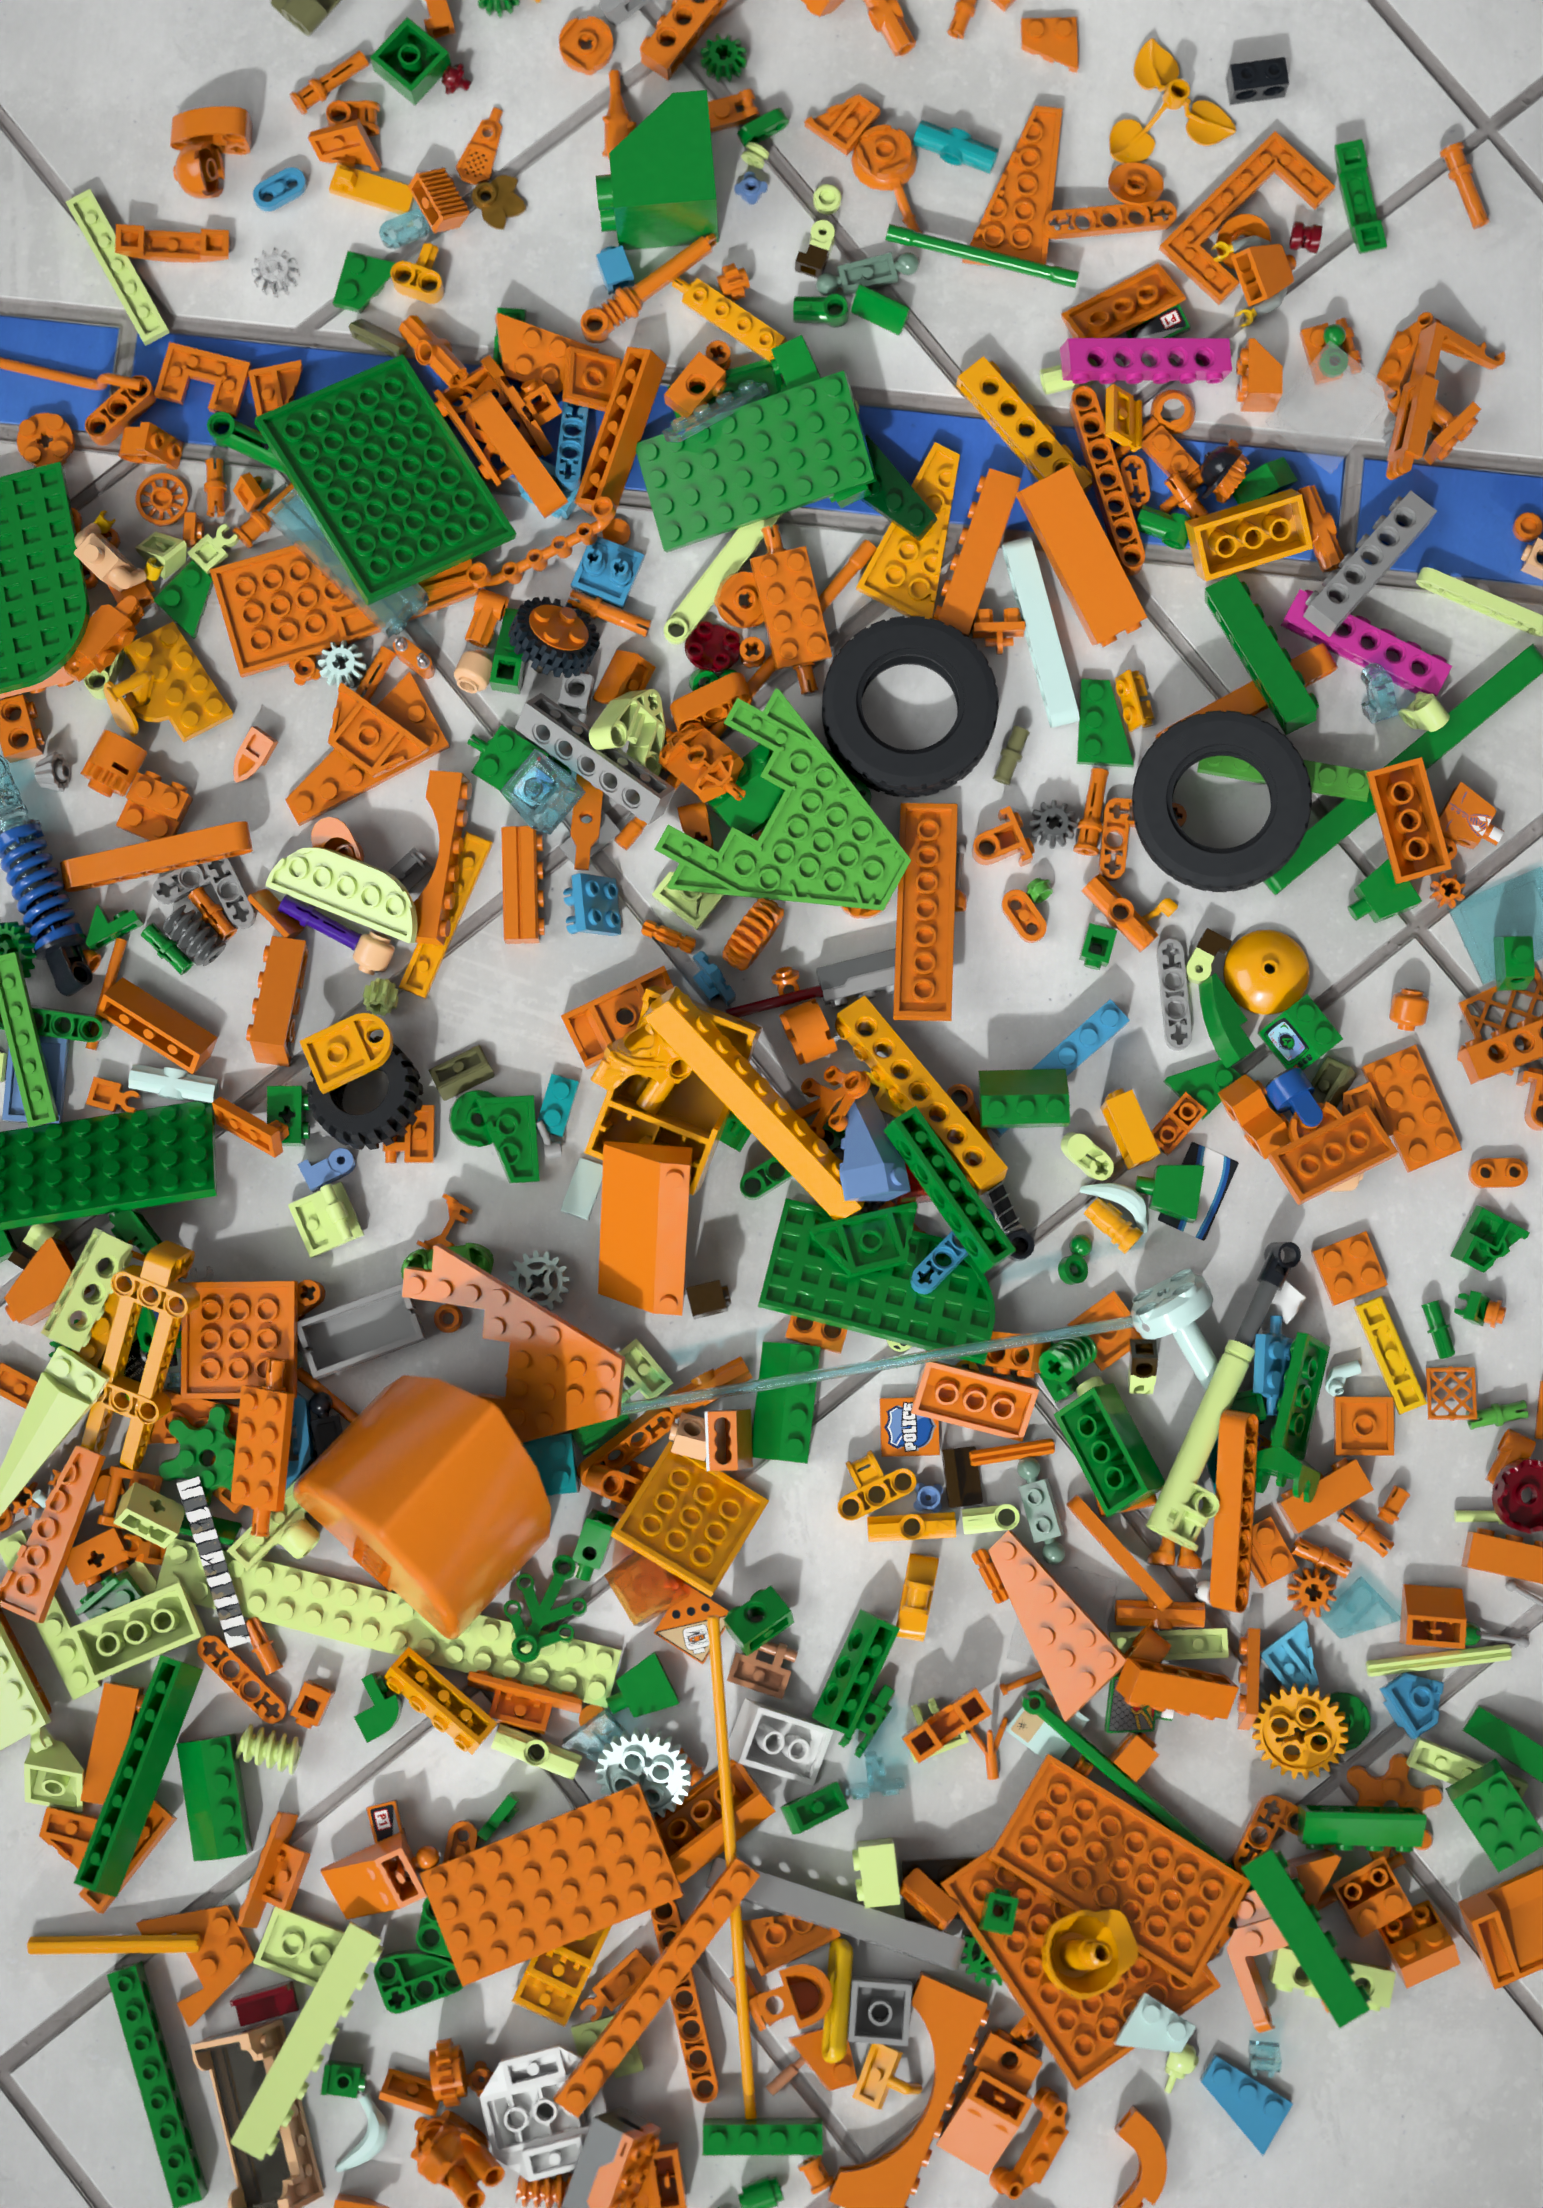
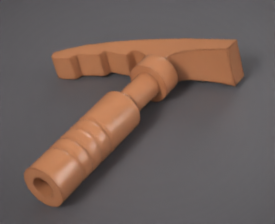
M801 2056L794 2064H789L766 2086V2089L772 2096L798 2073V2069L805 2064L804 2058Z

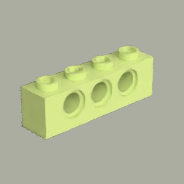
M94 1228L41 1334L77 1352L80 1351L81 1347H85L91 1338L92 1331L90 1330L95 1320L98 1321L105 1311L104 1303L108 1295L114 1292L111 1287V1279L122 1268L127 1267L132 1258L131 1250L133 1246ZM107 1257L109 1261L108 1267L104 1271L99 1272V1261ZM90 1284H94V1294L91 1297L85 1298V1288ZM80 1310L82 1314L80 1321L76 1324H71V1315L75 1311Z
M1286 1946L1273 1950L1268 1979L1275 1983V1988L1287 1992H1292L1293 1988L1305 1990L1304 1995L1320 1998L1308 1977L1302 1980L1296 1979L1295 1971L1300 1964L1290 1947ZM1348 1959L1355 1971L1351 1975L1354 1982L1358 1978H1366L1367 1980L1366 1990L1372 1999L1367 2002L1370 2009L1380 2011L1381 2007L1390 2008L1396 1972L1391 1968Z

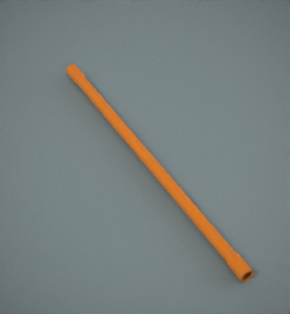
M864 539L849 557L845 566L818 597L822 614L855 574L874 555L877 548L870 541ZM772 653L747 682L752 698L776 670ZM726 718L712 724L708 729L718 739L729 727L724 724ZM704 753L695 755L692 762L699 761ZM670 774L665 780L675 790L682 783L673 774ZM635 816L634 819L627 823L614 841L627 851L641 835L647 823Z

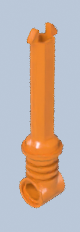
M713 233L705 238L701 236L632 288L626 286L622 289L620 287L616 288L615 294L612 296L613 300L609 298L607 300L608 304L603 302L601 304L602 308L598 306L597 308L585 311L581 317V329L584 338L590 343L600 344L615 329L614 325L619 327L620 322H626L625 317L627 319L631 317L637 318L639 316L638 312L642 309L643 302L712 253V248L717 244L715 241L716 236ZM597 321L602 324V327L597 331H592L588 328L592 322Z

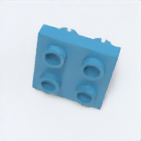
M597 536L594 544L587 545L571 583V588L596 598L600 597L603 601L624 608L645 556L642 553Z
M583 873L571 875L573 888H566L563 895L571 894L570 897L564 898V902L567 906L575 907V916H568L566 918V923H574L566 926L567 931L570 934L583 932L606 936L621 935V916L619 914L616 878Z

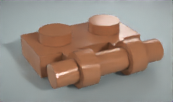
M768 1641L748 1656L736 1652L727 1681L783 1699L792 1671L782 1668L781 1665L783 1659L795 1662L798 1651L787 1648V1644L779 1642L778 1645ZM758 1650L774 1655L773 1663L770 1664L756 1659Z

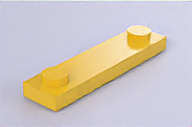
M1382 1296L1354 1306L1353 1308L1391 1397H1393L1398 1414H1403L1427 1404Z

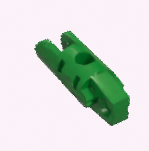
M884 1684L877 1696L872 1693L870 1694L852 1733L853 1735L856 1729H859L866 1734L862 1742L855 1749L854 1755L858 1758H861L878 1728L892 1709L887 1703L895 1690ZM868 1713H872L875 1717V1721L872 1724L865 1722V1715ZM844 1734L838 1744L844 1748L851 1741L852 1735Z

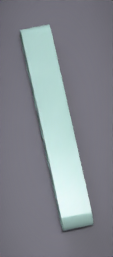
M1029 536L1002 543L1003 555L1016 604L1020 611L1021 621H1025L1024 633L1050 727L1054 728L1078 722L1080 718L1032 539Z

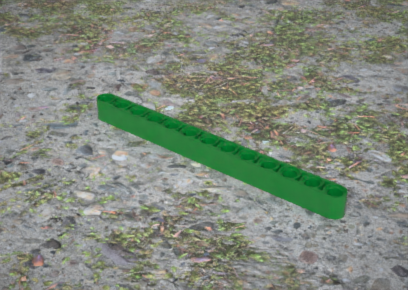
M1531 644L1449 712L1450 718L1443 727L1434 732H1425L1385 767L1422 757L1425 770H1427L1543 673V654L1534 644ZM1369 790L1367 802L1346 798L1306 831L1299 848L1289 862L1272 877L1263 881L1274 895L1281 892L1376 812L1371 790Z

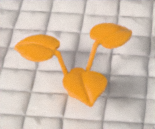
M1151 38L1139 51L1134 63L1133 73L1136 82L1141 88L1152 90L1157 87L1160 92L1165 91L1162 97L1163 105L1144 129H1142L1137 121L1132 119H1123L1117 122L1109 135L1110 155L1116 161L1124 164L1130 162L1140 163L1146 160L1152 154L1155 147L1154 139L1146 133L1167 108L1177 110L1184 106L1185 116L1190 118L1186 123V132L1199 145H1215L1232 136L1236 132V128L1227 114L1212 102L1205 100L1196 101L1192 105L1190 112L1189 104L1191 100L1188 99L1190 87L1186 81L1177 79L1179 67L1176 60Z

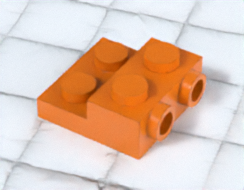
M146 770L145 775L137 772L125 797L127 802L116 826L147 841L177 835L193 798L186 793L188 788L179 783L172 782L169 786L160 782L162 777L151 771Z

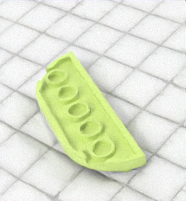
M312 847L299 849L286 858H282L275 865L266 881V887L407 943H415L418 928L417 913L413 900L405 886L395 876L385 870L331 849Z

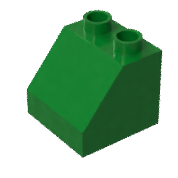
M707 90L672 93L609 153L611 174L596 175L602 232L617 231L618 246H623L624 250L691 245L701 236L705 238L712 233L716 236L715 241L719 243Z

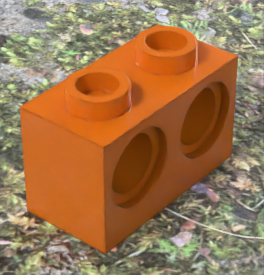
M23 694L0 700V744L4 758L10 763L42 755L41 745L45 744L41 729H36L34 719L38 718L34 702H29ZM14 710H22L20 718L10 720V715ZM20 737H29V741L24 747H17V741Z
M791 1315L785 1339L810 1346L821 1347L820 1349L841 1354L848 1330L841 1328V1333L838 1337L829 1338L824 1333L826 1324L813 1321L810 1329L801 1330L796 1324L798 1317Z
M993 1331L986 1362L983 1366L992 1367L995 1374L1010 1375V1371L1014 1370L1017 1371V1376L1034 1378L1035 1373H1041L1038 1365L1039 1357L1050 1348L1051 1339L1034 1335Z

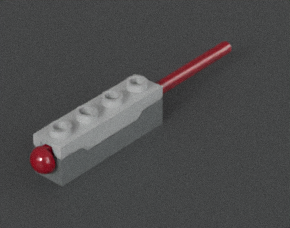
M896 948L816 968L819 982L817 986L725 1009L727 1014L740 1018L816 997L823 998L824 1005L831 1004L832 1008L847 1005L848 999L856 997L860 999L864 995L867 999H872L876 997V992L887 990V994L894 993Z

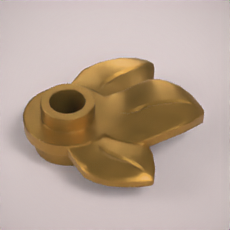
M497 176L491 183L484 182L478 184L472 192L473 203L482 211L483 220L489 226L498 230L505 228L506 217L519 216L526 210L523 200L513 192L518 180L512 176ZM485 194L491 196L488 201H483L481 197Z

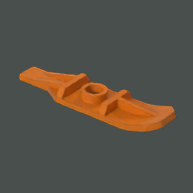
M578 773L575 782L570 835L576 845L574 869L589 871L591 847L598 840L600 834L603 791L595 788ZM589 816L592 818V821L590 823H583L581 819Z

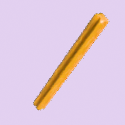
M197 1934L32 1936L27 1943V1950L30 1955L197 1953L201 1947V1939Z

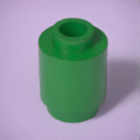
M767 2176L741 2186L742 2193L738 2194L742 2208H773L778 2206V2202L784 2200L777 2177L770 2179Z

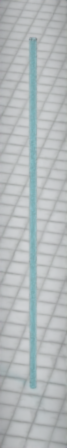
M1132 1316L625 1402L621 1403L620 1415L1134 1327Z

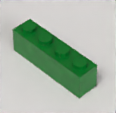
M703 2118V2156L823 2155L822 2118H755L751 2120L745 2118Z

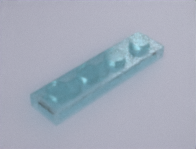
M754 380L743 382L738 386L739 390L734 393L727 392L715 398L717 402L695 408L693 415L687 418L686 416L679 417L671 421V426L662 431L666 442H681L739 411L743 405L755 402L770 394L767 384L755 383Z

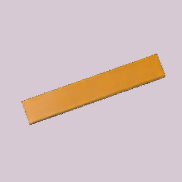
M467 831L463 838V852L458 854L459 878L457 882H454L453 887L455 904L453 909H450L448 918L451 924L450 934L445 938L444 945L418 943L399 985L400 989L424 999L429 994L493 846V842Z

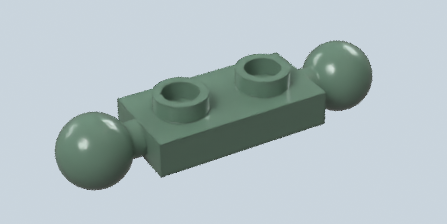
M890 252L837 266L839 276L835 277L830 273L819 276L816 287L818 292L824 296L834 294L839 287H842L844 296L855 294L859 285L874 289L898 282V272L904 275L914 274L919 268V260L916 255L907 252L903 253L897 261H893Z
M1026 1457L1019 1461L1017 1471L1023 1479H1026L1027 1484L1018 1486L1034 1543L1044 1541L1045 1546L1042 1549L1043 1559L1051 1565H1056L1064 1560L1065 1549L1062 1544L1056 1542L1055 1537L1065 1534L1048 1478L1038 1481L1037 1476L1040 1473V1464L1035 1458Z

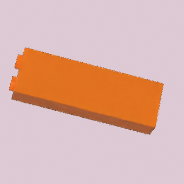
M1071 465L1015 493L1091 644L1097 645L1101 643L1102 647H1105L1117 640L1116 634L1124 630L1128 634L1142 627L1140 621L1148 617Z

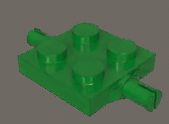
M503 725L499 727L494 737L488 742L472 734L470 738L479 743V745L470 739L467 744L481 753L471 773L520 804L521 802L513 797L509 790L513 792L512 790L531 767L536 766L542 770L544 765L538 762V760L543 757L546 762L550 755ZM534 780L535 785L539 787L538 789H540V787L542 789V784L540 786V783L537 780ZM534 782L530 783L531 786L529 787V789H532L531 787L534 786Z

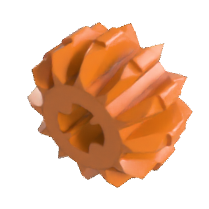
M1303 1568V1578L1297 1573L1292 1575L1297 1585L1287 1584L1288 1589L1295 1590V1594L1288 1595L1287 1600H1298L1292 1609L1298 1611L1303 1607V1616L1309 1617L1312 1610L1315 1617H1320V1606L1329 1612L1331 1607L1326 1601H1336L1337 1599L1336 1596L1329 1595V1591L1337 1588L1336 1584L1326 1585L1331 1576L1326 1573L1320 1578L1321 1570L1319 1568H1314L1312 1576L1308 1568ZM1311 1584H1313L1314 1590L1318 1591L1317 1597L1312 1596L1310 1601V1596L1305 1593L1306 1588H1312Z

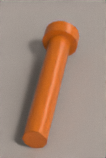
M1040 1670L1006 1685L1002 1683L999 1687L1004 1696L1008 1694V1691L1043 1678L1044 1674Z

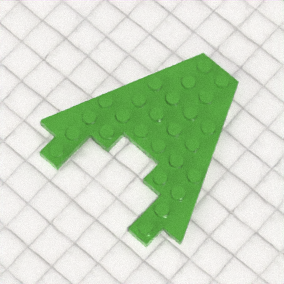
M776 688L763 711L737 698L724 724L774 751L760 777L785 790L758 841L732 827L719 852L667 825L654 849L679 863L667 888L671 890L884 911L911 862L909 856L779 689Z

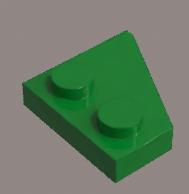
M347 251L333 300L334 307L362 313L370 304L371 299L384 289V284L391 278V268L395 263Z
M1218 1060L1169 1076L1163 1082L1179 1098L1187 1092L1208 1110L1201 1118L1203 1120L1221 1102L1218 1093L1242 1076L1232 1066L1226 1069L1222 1061Z

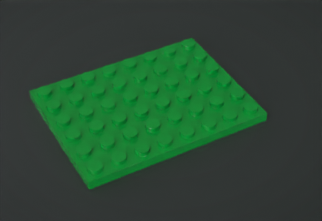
M404 354L255 417V425L367 606L505 544L516 537V532Z

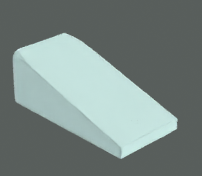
M579 1158L561 1207V1212L589 1221L602 1184L603 1165Z

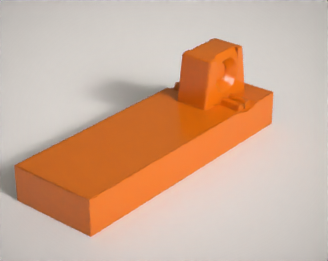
M221 1096L212 1102L217 1125L274 1158L283 1153L282 1141L289 1135L287 1125L278 1120L267 1124Z

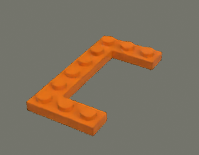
M1276 131L1159 247V250L1218 305L1239 286L1240 282L1221 264L1214 261V258L1201 246L1274 173L1314 210L1335 190L1336 186Z

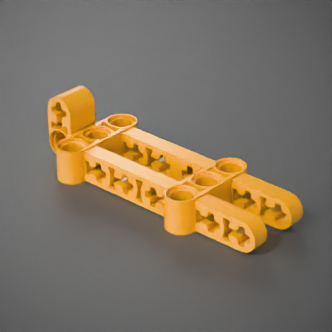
M168 1240L158 1244L148 1252L143 1267L130 1265L117 1272L111 1279L112 1290L120 1297L101 1367V1371L108 1375L110 1379L98 1400L90 1409L81 1443L82 1447L100 1453L107 1439L113 1413L117 1412L131 1418L120 1458V1466L132 1471H137L144 1460L154 1422L168 1414L171 1410V1400L162 1391L182 1317L194 1311L200 1304V1296L197 1290L178 1281L179 1278L186 1275L190 1270L195 1252ZM127 1277L131 1279L132 1285L128 1283ZM153 1287L156 1288L159 1296L154 1293ZM179 1297L184 1301L185 1307L181 1305ZM144 1306L159 1312V1317L140 1383L124 1376L141 1308ZM124 1393H126L129 1396L130 1401L127 1400ZM150 1403L154 1405L156 1412L151 1408Z

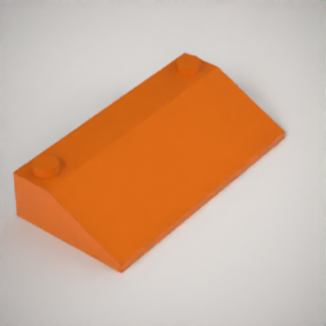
M604 1141L598 1294L653 1314L682 1316L685 1298L688 1202L693 1148Z
M1543 1865L1458 1902L1466 1927L1495 1990L1543 1969Z

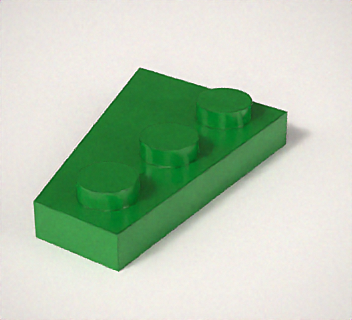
M1081 679L1076 764L1133 767L1134 763L1110 680Z

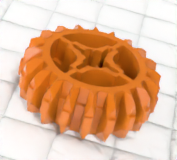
M760 898L749 909L724 947L722 956L729 965L743 971L753 964L768 944L784 917V910L778 906L779 904L773 900Z

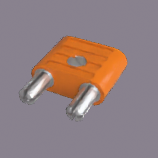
M396 636L397 639H394L393 648L398 659L422 678H432L435 674V667L431 658L408 639Z

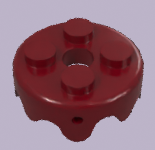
M1529 1458L1517 1459L1507 1464L1494 1481L1492 1488L1494 1510L1500 1520L1512 1529L1528 1534L1543 1531V1461ZM1529 1487L1532 1491V1497L1528 1502L1524 1503L1521 1494L1525 1488Z

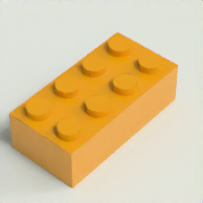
M1293 489L1185 521L1196 574L1204 581L1213 580L1313 549L1302 494Z

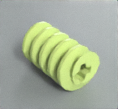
M250 1724L240 1739L236 1760L240 1758L242 1753L244 1762L247 1763L255 1756L256 1765L260 1766L266 1759L267 1768L272 1769L277 1762L278 1771L283 1772L289 1765V1774L293 1775L300 1759L302 1747L299 1746L298 1737L296 1736L290 1744L287 1743V1734L285 1733L279 1741L276 1740V1731L272 1730L268 1737H265L263 1727L260 1728L257 1734H253V1725Z

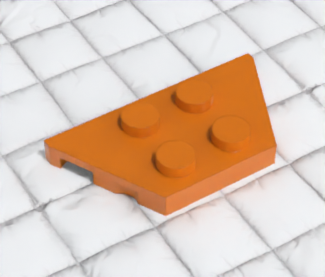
M496 313L494 319L497 324L499 351L502 356V370L506 378L524 384L531 379L536 381L542 380L546 383L552 394L558 395L563 390L566 349L569 346L599 352L597 348L503 314Z
M342 682L340 683L337 704L332 717L333 724L328 738V744L373 778L428 752L429 746Z

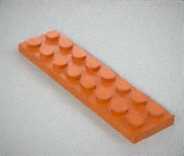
M901 803L899 845L909 856L911 862L898 883L894 1020L952 1021L958 804Z

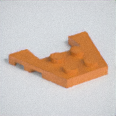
M230 1904L153 1919H144L136 1923L141 1935H172L176 1933L177 1935L197 1934L200 1936L201 1947L199 1952L186 1954L204 1988L176 2003L188 2027L197 2022L255 1959L256 1955L241 1926L237 1925L238 1920Z

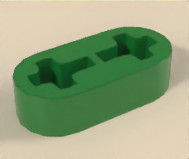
M776 108L744 125L737 132V135L746 148L749 142L758 144L780 132L790 121L782 108Z

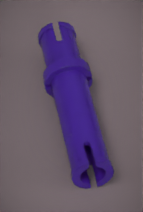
M287 894L279 905L278 911L300 921L301 926H309L351 948L353 951L356 949L362 934L315 910L314 906H306Z

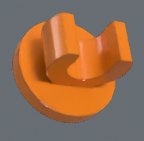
M792 967L779 968L775 971L776 974L771 977L772 983L777 985L779 995L784 994L783 989L786 985H792L794 991L800 990L797 979L800 977L799 971L792 969Z

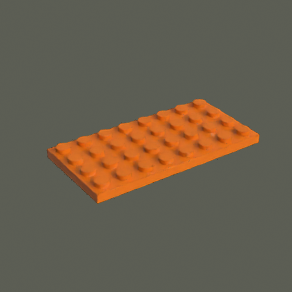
M1050 1754L1045 1756L987 1857L1074 1913L1086 1909L1094 1912L1111 1909L1122 1912L1126 1916L1136 1940L1138 1953L1190 1986H1194L1251 1884L1247 1878Z
M640 1782L419 1873L462 1987L684 1896Z

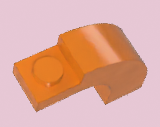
M1132 2106L1114 2130L1117 2135L1136 2151L1139 2162L1138 2172L1133 2183L1113 2208H1142L1144 2204L1142 2200L1144 2198L1154 2206L1162 2193L1167 2176V2158L1161 2138L1148 2118L1136 2107Z

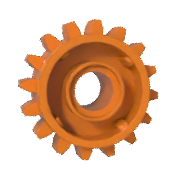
M451 2039L439 2040L436 2042V2048L429 2050V2069L433 2094L436 2102L443 2101L445 2108L459 2106L461 2104L460 2098L467 2097L468 2095L467 2073L462 2047L460 2044L454 2045Z

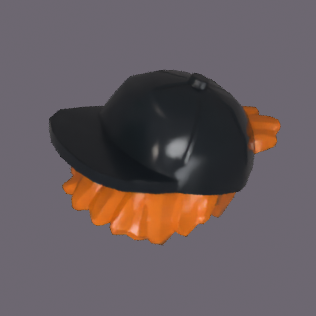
M1230 439L1227 446H1218L1212 452H1208L1205 455L1206 459L1201 466L1200 477L1207 488L1201 496L1202 499L1205 500L1211 493H1214L1217 502L1226 503L1235 492V488H1238V485L1246 478L1245 471L1247 468L1245 464L1248 465L1250 462L1242 454L1243 451L1238 449L1239 444L1236 440Z

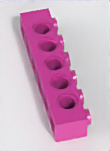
M1068 338L1060 347L1063 381H1072L1074 384H1084L1089 381H1099L1101 384H1111L1116 381H1126L1128 384H1137L1142 381H1153L1155 384L1180 381L1182 384H1190L1197 380H1206L1208 384H1217L1222 382L1232 372L1229 338ZM1088 358L1095 360L1097 366L1090 364ZM1115 358L1120 359L1124 366L1117 364ZM1142 358L1147 359L1151 366L1145 365ZM1169 358L1174 359L1177 366L1172 365ZM1196 358L1200 359L1204 366L1199 365Z
M1299 589L1280 626L1317 645L1324 643L1329 651L1414 694L1421 691L1427 694L1432 693L1437 697L1452 668L1451 665L1447 664L1445 658L1437 654L1430 655L1422 651L1418 644L1411 641L1404 642L1396 638L1394 632L1385 628L1380 630L1372 626L1367 618L1359 615L1355 617L1350 614L1341 624L1347 628L1348 635L1342 636L1335 631L1328 637L1303 617L1308 608L1305 602L1313 591ZM1361 639H1370L1373 642L1374 648H1365L1361 644ZM1394 651L1397 653L1399 661L1389 660L1386 652ZM1412 664L1421 665L1424 669V674H1416L1412 670Z

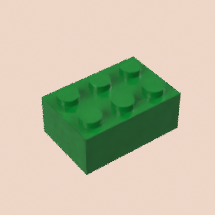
M1496 1758L1446 1788L1451 1802L1499 1873L1543 1846V1829Z

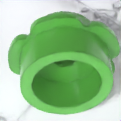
M1036 878L1028 884L1026 894L1035 904L1043 902L1052 894L1053 889L1050 886V880Z

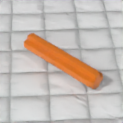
M1048 1438L970 1451L969 1459L971 1466H979L1026 1457L1042 1456L1055 1453V1445L1053 1439Z

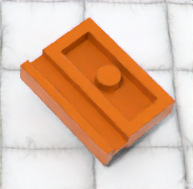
M1271 1516L1254 1524L1252 1530L1250 1570L1260 1588H1264L1270 1583L1299 1569Z

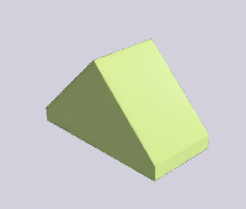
M155 531L135 547L137 553L146 562L149 558L157 559L155 566H163L160 576L164 580L186 563L187 545L185 541Z

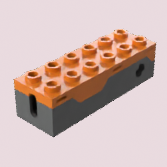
M624 2107L594 2116L561 2208H636L640 2200L638 2193L641 2184L645 2182L649 2175L650 2168L648 2165L651 2156L655 2154L659 2147L660 2140L658 2137L661 2128Z

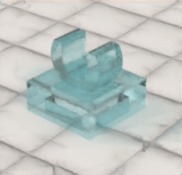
M1249 2041L1248 2055L1250 2070H1252L1253 2076H1257V2071L1259 2070L1268 2071V2077L1272 2078L1275 2072L1281 2071L1282 2061L1279 2043Z

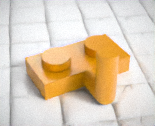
M872 2044L852 2098L877 2110H882L890 2088L904 2095H918L922 2092V2085L918 2082H905L895 2077L903 2052L885 2044Z

